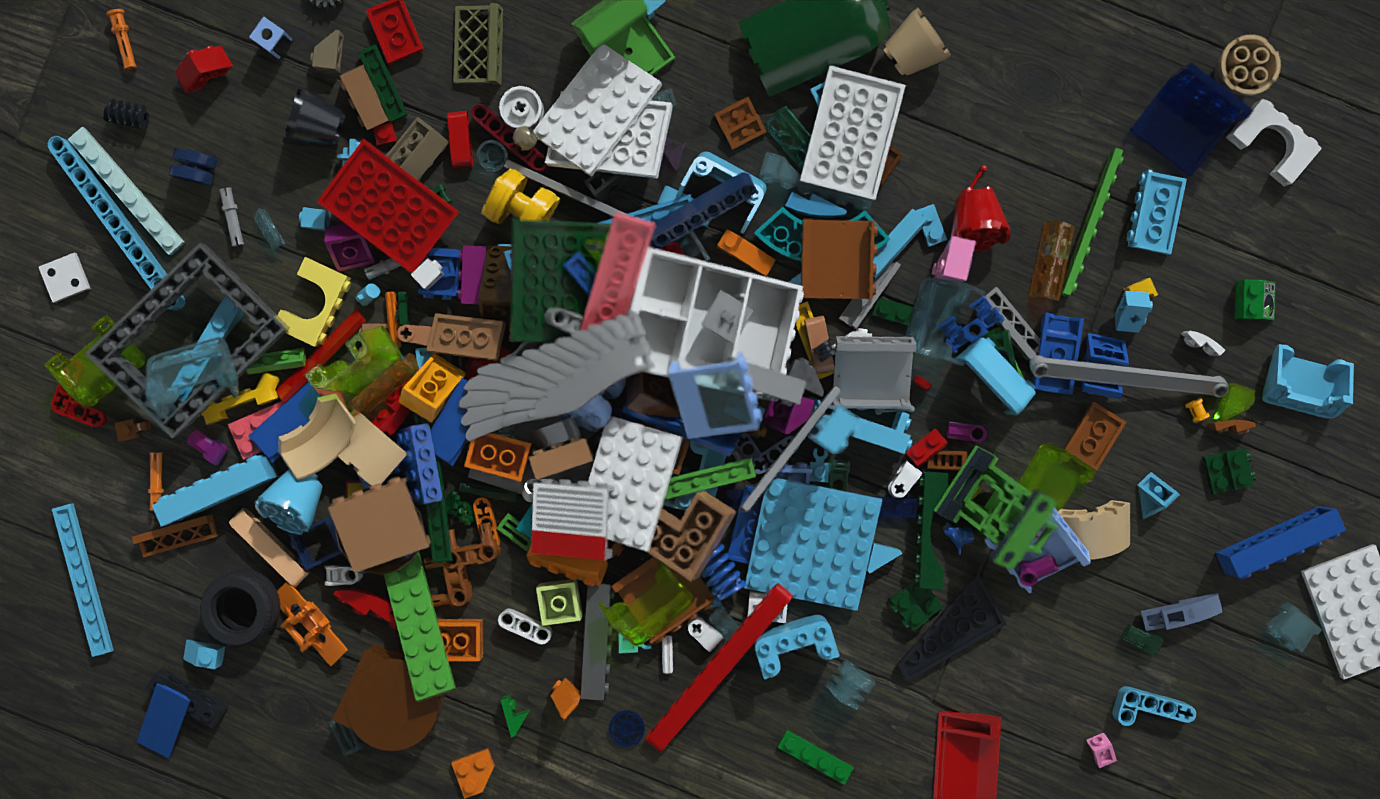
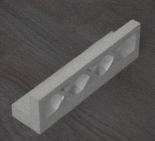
M891 262L877 279L873 277V284H876V295H872V299H852L838 319L851 328L856 329L901 265L898 262Z
M995 287L985 295L992 308L997 307L1000 315H1003L1002 309L1012 312V321H1008L1003 315L1005 318L1004 322L999 321L996 324L1002 331L1010 330L1012 344L1026 360H1031L1039 350L1040 338L998 287ZM994 293L1000 298V306H996L990 299ZM1015 324H1021L1024 327V336L1017 332L1014 328ZM1027 339H1034L1038 346L1032 350L1026 342Z

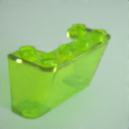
M107 314L91 326L99 336L71 359L66 358L59 352L44 364L66 392L85 407L94 406L102 397L110 393L117 386L85 354L116 324ZM109 322L105 328L100 329L104 323ZM134 343L121 353L137 369L145 363L146 356ZM62 360L58 366H53L55 362Z
M384 326L360 332L345 343L356 359L351 365H348L343 360H338L324 368L321 364H318L306 373L305 376L316 389L355 395L395 366L401 359V352ZM356 341H360L363 344L361 352L355 348Z

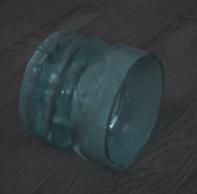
M844 659L837 668L843 675L842 678L832 675L831 678L837 685L828 681L826 687L840 702L858 710L861 706L855 699L863 703L865 701V698L860 694L861 690L870 694L876 687L877 682L858 666Z

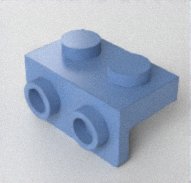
M786 462L774 478L809 484L812 468L804 462H796V465H788Z

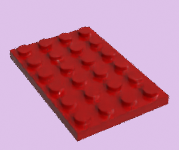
M365 139L360 142L317 200L320 205L411 273L419 267L459 213L452 205Z

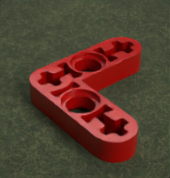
M69 361L64 366L51 401L52 410L57 414L93 427L105 425L108 420L105 411L75 400L85 373V366L80 361ZM76 366L78 372H74L71 367ZM68 376H72V378H76V379H75V380H74V379H68L67 377H68ZM66 382L72 384V390L68 393L64 390ZM59 402H62V404H64L65 407H64V408H60V406L58 405V403H59ZM78 406H81L84 410V414L81 417L75 414V409ZM89 414L98 415V417L101 418V421L96 422L95 418L88 416Z

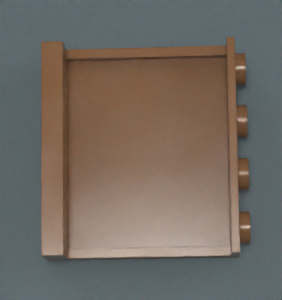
M400 477L389 480V484L382 486L379 483L371 486L369 491H356L351 494L352 497L344 499V496L332 500L333 503L328 507L354 573L429 547L431 541L429 536L425 535L405 483L407 481L406 478L400 479Z

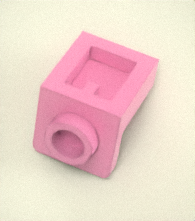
M1104 733L1087 739V743L1092 749L1095 762L1099 768L1117 761L1113 746Z

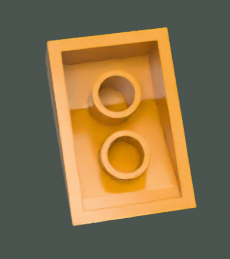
M434 353L403 387L399 403L432 423L447 404L461 378H464L467 373Z

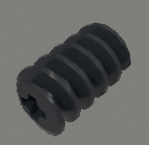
M111 98L104 108L103 119L106 122L110 121L120 125L125 124L129 127L133 126L134 128L145 130L149 124V113L146 111L145 105H141L139 108L138 104L134 103L131 107L130 102L127 101L124 105L122 100H118L116 104V100Z

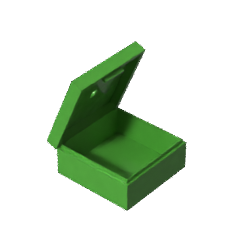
M602 0L570 23L590 56L597 48L605 44L651 76L675 60L673 53L645 16L648 12V6L644 0ZM627 48L632 49L631 55L625 53Z

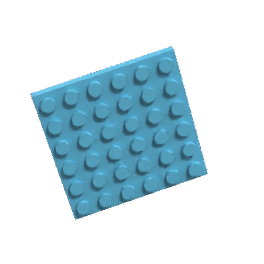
M773 478L764 490L745 580L747 585L744 588L768 593L779 583L793 595L792 598L858 611L882 499Z

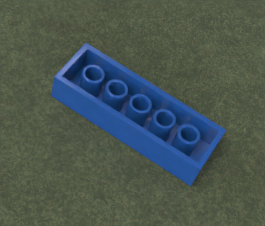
M1318 506L1216 552V555L1225 574L1245 579L1250 577L1251 573L1256 570H1266L1274 562L1281 563L1292 554L1298 555L1305 552V548L1319 546L1325 539L1337 538L1346 529L1337 509Z

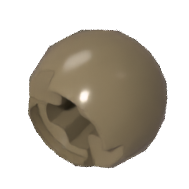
M520 126L513 133L515 144H518L522 148L521 150L524 151L532 149L537 142V137L534 131L531 132L528 129L529 126Z

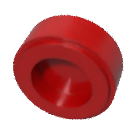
M918 375L913 379V383L925 391H929L932 387L931 383Z

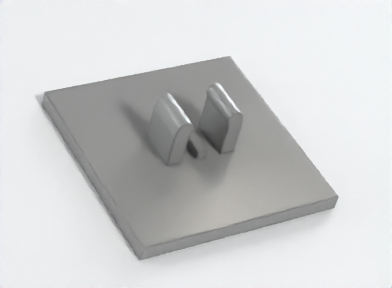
M720 290L701 325L734 344L743 303ZM748 306L745 309L740 335L754 311Z

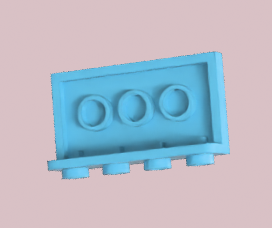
M1150 169L1140 174L1138 180L1140 189L1134 199L1136 208L1132 212L1130 219L1133 223L1131 230L1127 234L1128 247L1166 255L1172 253L1187 179L1152 172Z

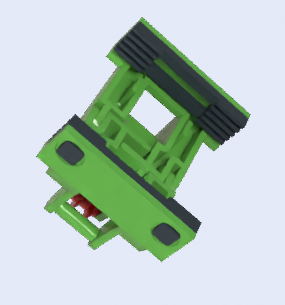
M975 446L934 511L941 517L956 523L962 516L997 545L990 558L997 564L1013 570L1015 565L1021 562L1027 551L1040 555L1042 547L1052 532L1057 530L1058 526L1049 521L1057 502L1035 489L1032 493L1029 492L1017 481L994 466L999 458ZM983 481L995 489L985 506L971 500ZM1039 530L1043 531L1040 537L1037 534ZM1034 537L1038 538L1034 545L1030 544Z

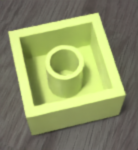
M578 579L540 583L536 587L542 626L581 620L583 611Z

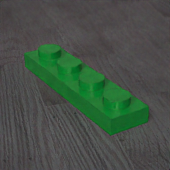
M787 729L777 745L779 749L844 785L854 769L850 764Z

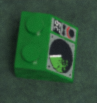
M1266 280L1236 281L1235 319L1274 321L1276 282Z

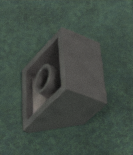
M801 357L798 360H793L787 375L806 381L804 390L817 396H823L824 391L814 367L810 366L811 362Z

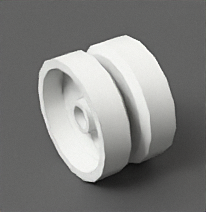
M513 87L506 91L500 100L499 109L501 116L514 131L520 126H529L528 129L532 132L544 117L543 103L537 93L529 87Z

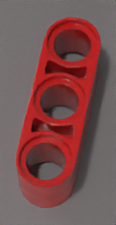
M468 111L450 112L447 117L453 168L473 166Z

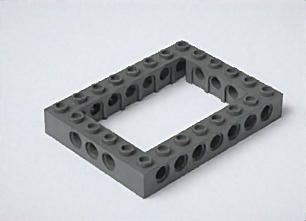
M199 243L85 354L171 438L180 436L290 327L206 244ZM204 274L208 280H212L221 289L223 294H226L236 303L235 306L237 308H241L250 317L249 320L252 323L260 325L261 328L256 333H252L249 336L250 338L241 347H237L235 349L236 352L227 361H223L221 363L222 366L213 374L206 377L207 380L199 388H195L192 391L193 394L187 400L178 404L179 407L177 408L121 353Z

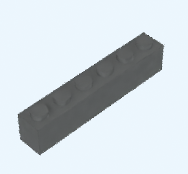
M601 582L600 587L587 585L581 699L604 700L605 695L609 694V683H606V676H610V664H607V656L611 657V645H608V637H612L613 626H609V619L613 618L614 607H610L611 599H614L615 591L611 587L612 582Z

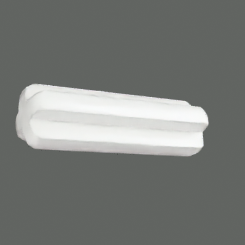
M665 635L666 638L662 640L663 673L669 674L673 672L672 636Z

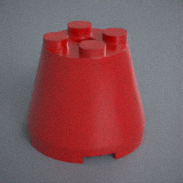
M992 187L975 190L973 188H965L956 199L951 238L954 236L975 241L973 252L991 250L990 246L998 243L1004 245L1011 238L1009 224Z

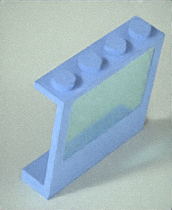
M738 352L736 362L681 369L679 361L671 362L669 377L688 439L758 429L762 415L760 409L756 407L757 395L752 392L753 380L751 376H748L747 359L744 360L742 352Z

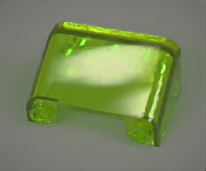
M1044 443L1038 449L1018 483L1031 493L1035 489L1057 502L1054 508L1059 511L1063 509L1078 483L1081 485L1090 483L1097 470L1069 451L1051 443Z

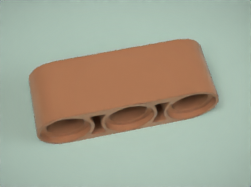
M824 316L804 319L812 364L816 374L834 371L832 356L820 362L819 355L812 350L829 339Z

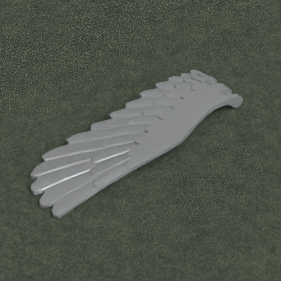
M629 311L628 316L618 315L616 320L602 321L601 325H589L588 331L577 330L571 332V338H559L555 344L540 346L541 350H525L522 356L509 355L501 359V364H489L479 368L477 371L479 375L470 379L464 386L468 394L459 402L460 408H467L468 410L461 418V424L464 426L470 425L466 432V439L471 441L513 424L578 410L615 382L633 373L654 368V361L651 362L649 355L651 354L648 342L645 341L644 335L646 333L639 315L635 311ZM636 337L638 345L632 346L631 338ZM642 357L644 364L638 366L635 358Z

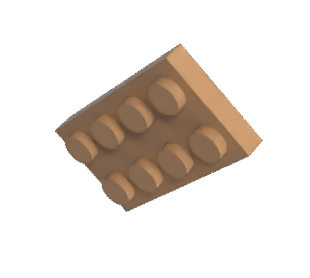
M435 313L427 351L498 361L506 323L503 321Z

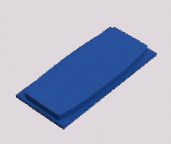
M461 378L430 431L435 456L452 466L468 441L466 439V432L470 428V425L464 426L461 424V418L468 412L467 408H460L459 406L460 400L468 394L467 390L464 389L468 381L464 378Z
M309 382L248 435L271 463L281 456L278 452V437L295 430L300 425L304 427L310 421L309 416L316 406L317 398L322 397Z
M157 683L137 743L170 758L190 699L165 685L162 686Z

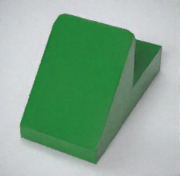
M511 695L503 696L501 704L512 738L517 734L530 709L516 713V701L511 698Z

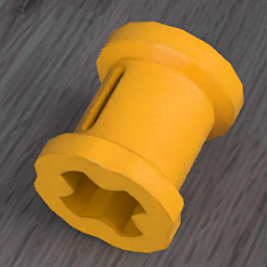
M1202 398L1193 400L1185 405L1186 408H1189L1194 423L1210 416L1202 405Z

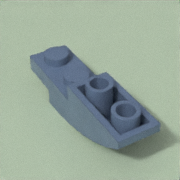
M1215 593L1180 600L1177 604L1142 610L1141 614L1145 630L1150 631L1165 627L1168 630L1189 625L1216 616L1223 611L1219 594Z

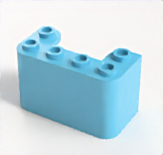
M820 614L808 616L768 628L754 642L764 679L779 673L781 666L778 654L814 644L819 656L826 660L840 657L832 629L824 616Z

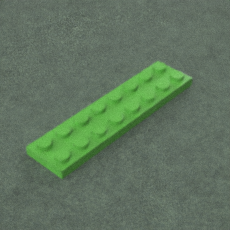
M418 551L412 562L397 572L384 574L416 701L420 702L455 690L456 687Z

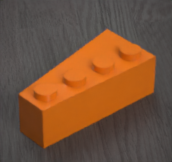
M532 544L527 553V558L531 565L546 567L548 571L558 574V572L563 573L567 578L582 580L584 584L594 587V585L600 587L608 568L607 560L531 553Z

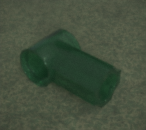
M1129 624L1123 631V640L1140 647L1141 650L1154 656L1158 655L1164 642V638L1151 632L1147 633Z

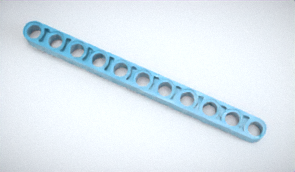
M59 136L51 137L48 141L50 152L152 290L167 273L71 142ZM62 142L63 146L61 150H58V146ZM71 158H74V163L70 166L69 162ZM85 173V179L81 182V175ZM96 189L97 193L92 197V191ZM107 204L108 210L104 213L103 207ZM119 219L120 224L115 228L114 223ZM128 235H130V236H131V240H130V242L127 244V243H126V237H127ZM141 250L142 257L138 259L137 253ZM150 266H153L154 271L149 275L148 269ZM181 295L176 300V304L174 306L171 305L168 309H182L185 305L184 296Z

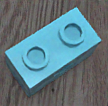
M1125 291L1114 315L1116 331L1140 332L1142 325L1146 324L1148 313L1152 311L1153 303L1150 301L1149 293Z

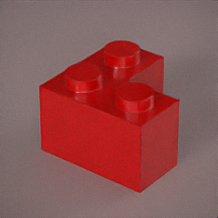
M208 46L203 50L197 51L194 49L187 52L184 60L179 63L175 75L187 93L203 89L209 79L225 76L233 65L222 46Z

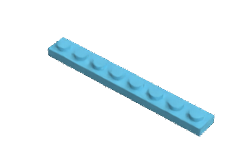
M74 504L53 508L54 520L92 657L114 651Z

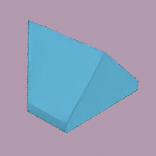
M1152 472L1137 485L1143 519L1166 509L1179 496L1177 491Z

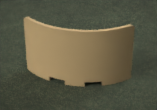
M336 394L318 397L316 406L309 416L310 421L304 427L300 425L295 430L278 437V452L297 480L311 476L329 465L345 449L353 435L356 422Z
M355 408L350 413L356 422L353 435L338 457L348 466L352 463L355 466L353 469L357 474L373 486L382 483L404 459L406 452Z
M1111 500L1105 505L1096 507V511L1088 513L1086 509H1060L1058 511L1089 551L1090 560L1115 555L1130 545V503Z

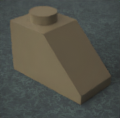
M335 30L314 47V53H311L310 62L317 71L340 73L344 35L340 30Z

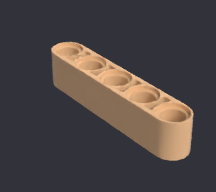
M243 507L229 521L231 527L292 586L297 587L310 573L309 569L306 570L305 567H302L298 558L248 509Z

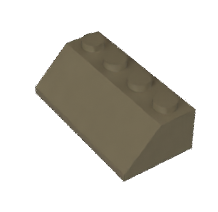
M417 117L386 156L417 180H420L424 172L432 166L437 156L445 150L449 141Z

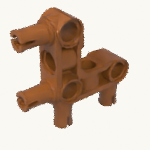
M491 522L478 524L482 541L468 546H457L455 530H449L452 554L457 558L456 563L452 561L433 563L432 557H425L424 563H430L425 565L427 570L443 567L448 593L432 596V601H435L433 602L434 607L447 604L462 606L471 600L472 586L468 580L467 565L473 563L484 564L498 558L501 553L497 540L493 539ZM487 547L493 550V556L487 554ZM459 592L463 593L464 600L458 597Z

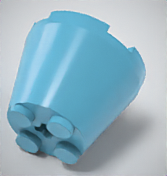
M288 469L258 498L255 508L262 517L267 518L268 516L273 522L277 523V527L302 535L303 531L308 532L313 524L323 486L317 480L318 476L316 474L297 480L291 470Z

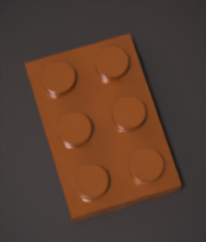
M1092 402L1062 451L1092 470L1097 471L1127 422L1097 403Z

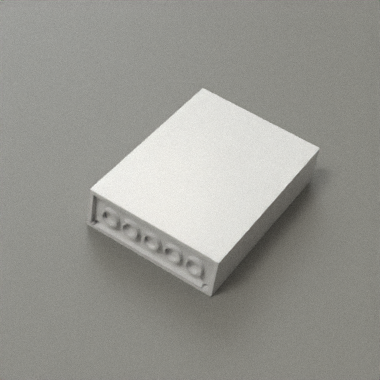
M648 247L628 312L635 311L642 321L646 333L644 338L648 342L651 354H649L651 362L654 361L655 365L654 368L641 372L670 378L669 369L671 362L679 361L681 369L727 363L728 357L737 358L738 352H742L744 360L747 359L749 363L786 375L787 369L785 365L791 355L789 347L795 336V330L793 329L795 322L799 318L798 307L804 296L802 292L803 286ZM720 290L743 303L734 344L701 325ZM748 306L754 311L740 335L745 309ZM636 337L631 338L632 346L638 345ZM642 357L635 358L638 366L644 364ZM723 372L695 376L697 385L744 395L743 387L738 386V389L726 385V381L721 380ZM756 392V395H757V398H758V399H763V400L772 401V400L763 398V394H762V393Z

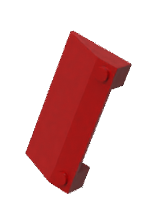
M939 711L933 799H996L1001 717L977 713Z

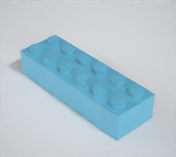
M830 405L806 437L823 449L836 454L837 451L841 452L846 446L847 442L845 439L848 435H853L858 429L859 425L857 423L859 419L839 405Z
M263 454L255 455L246 459L247 463H237L228 467L229 471H219L210 475L211 478L201 479L192 483L193 486L183 487L176 490L174 494L158 498V503L153 504L152 507L161 527L177 523L278 478L279 474L274 463H271Z

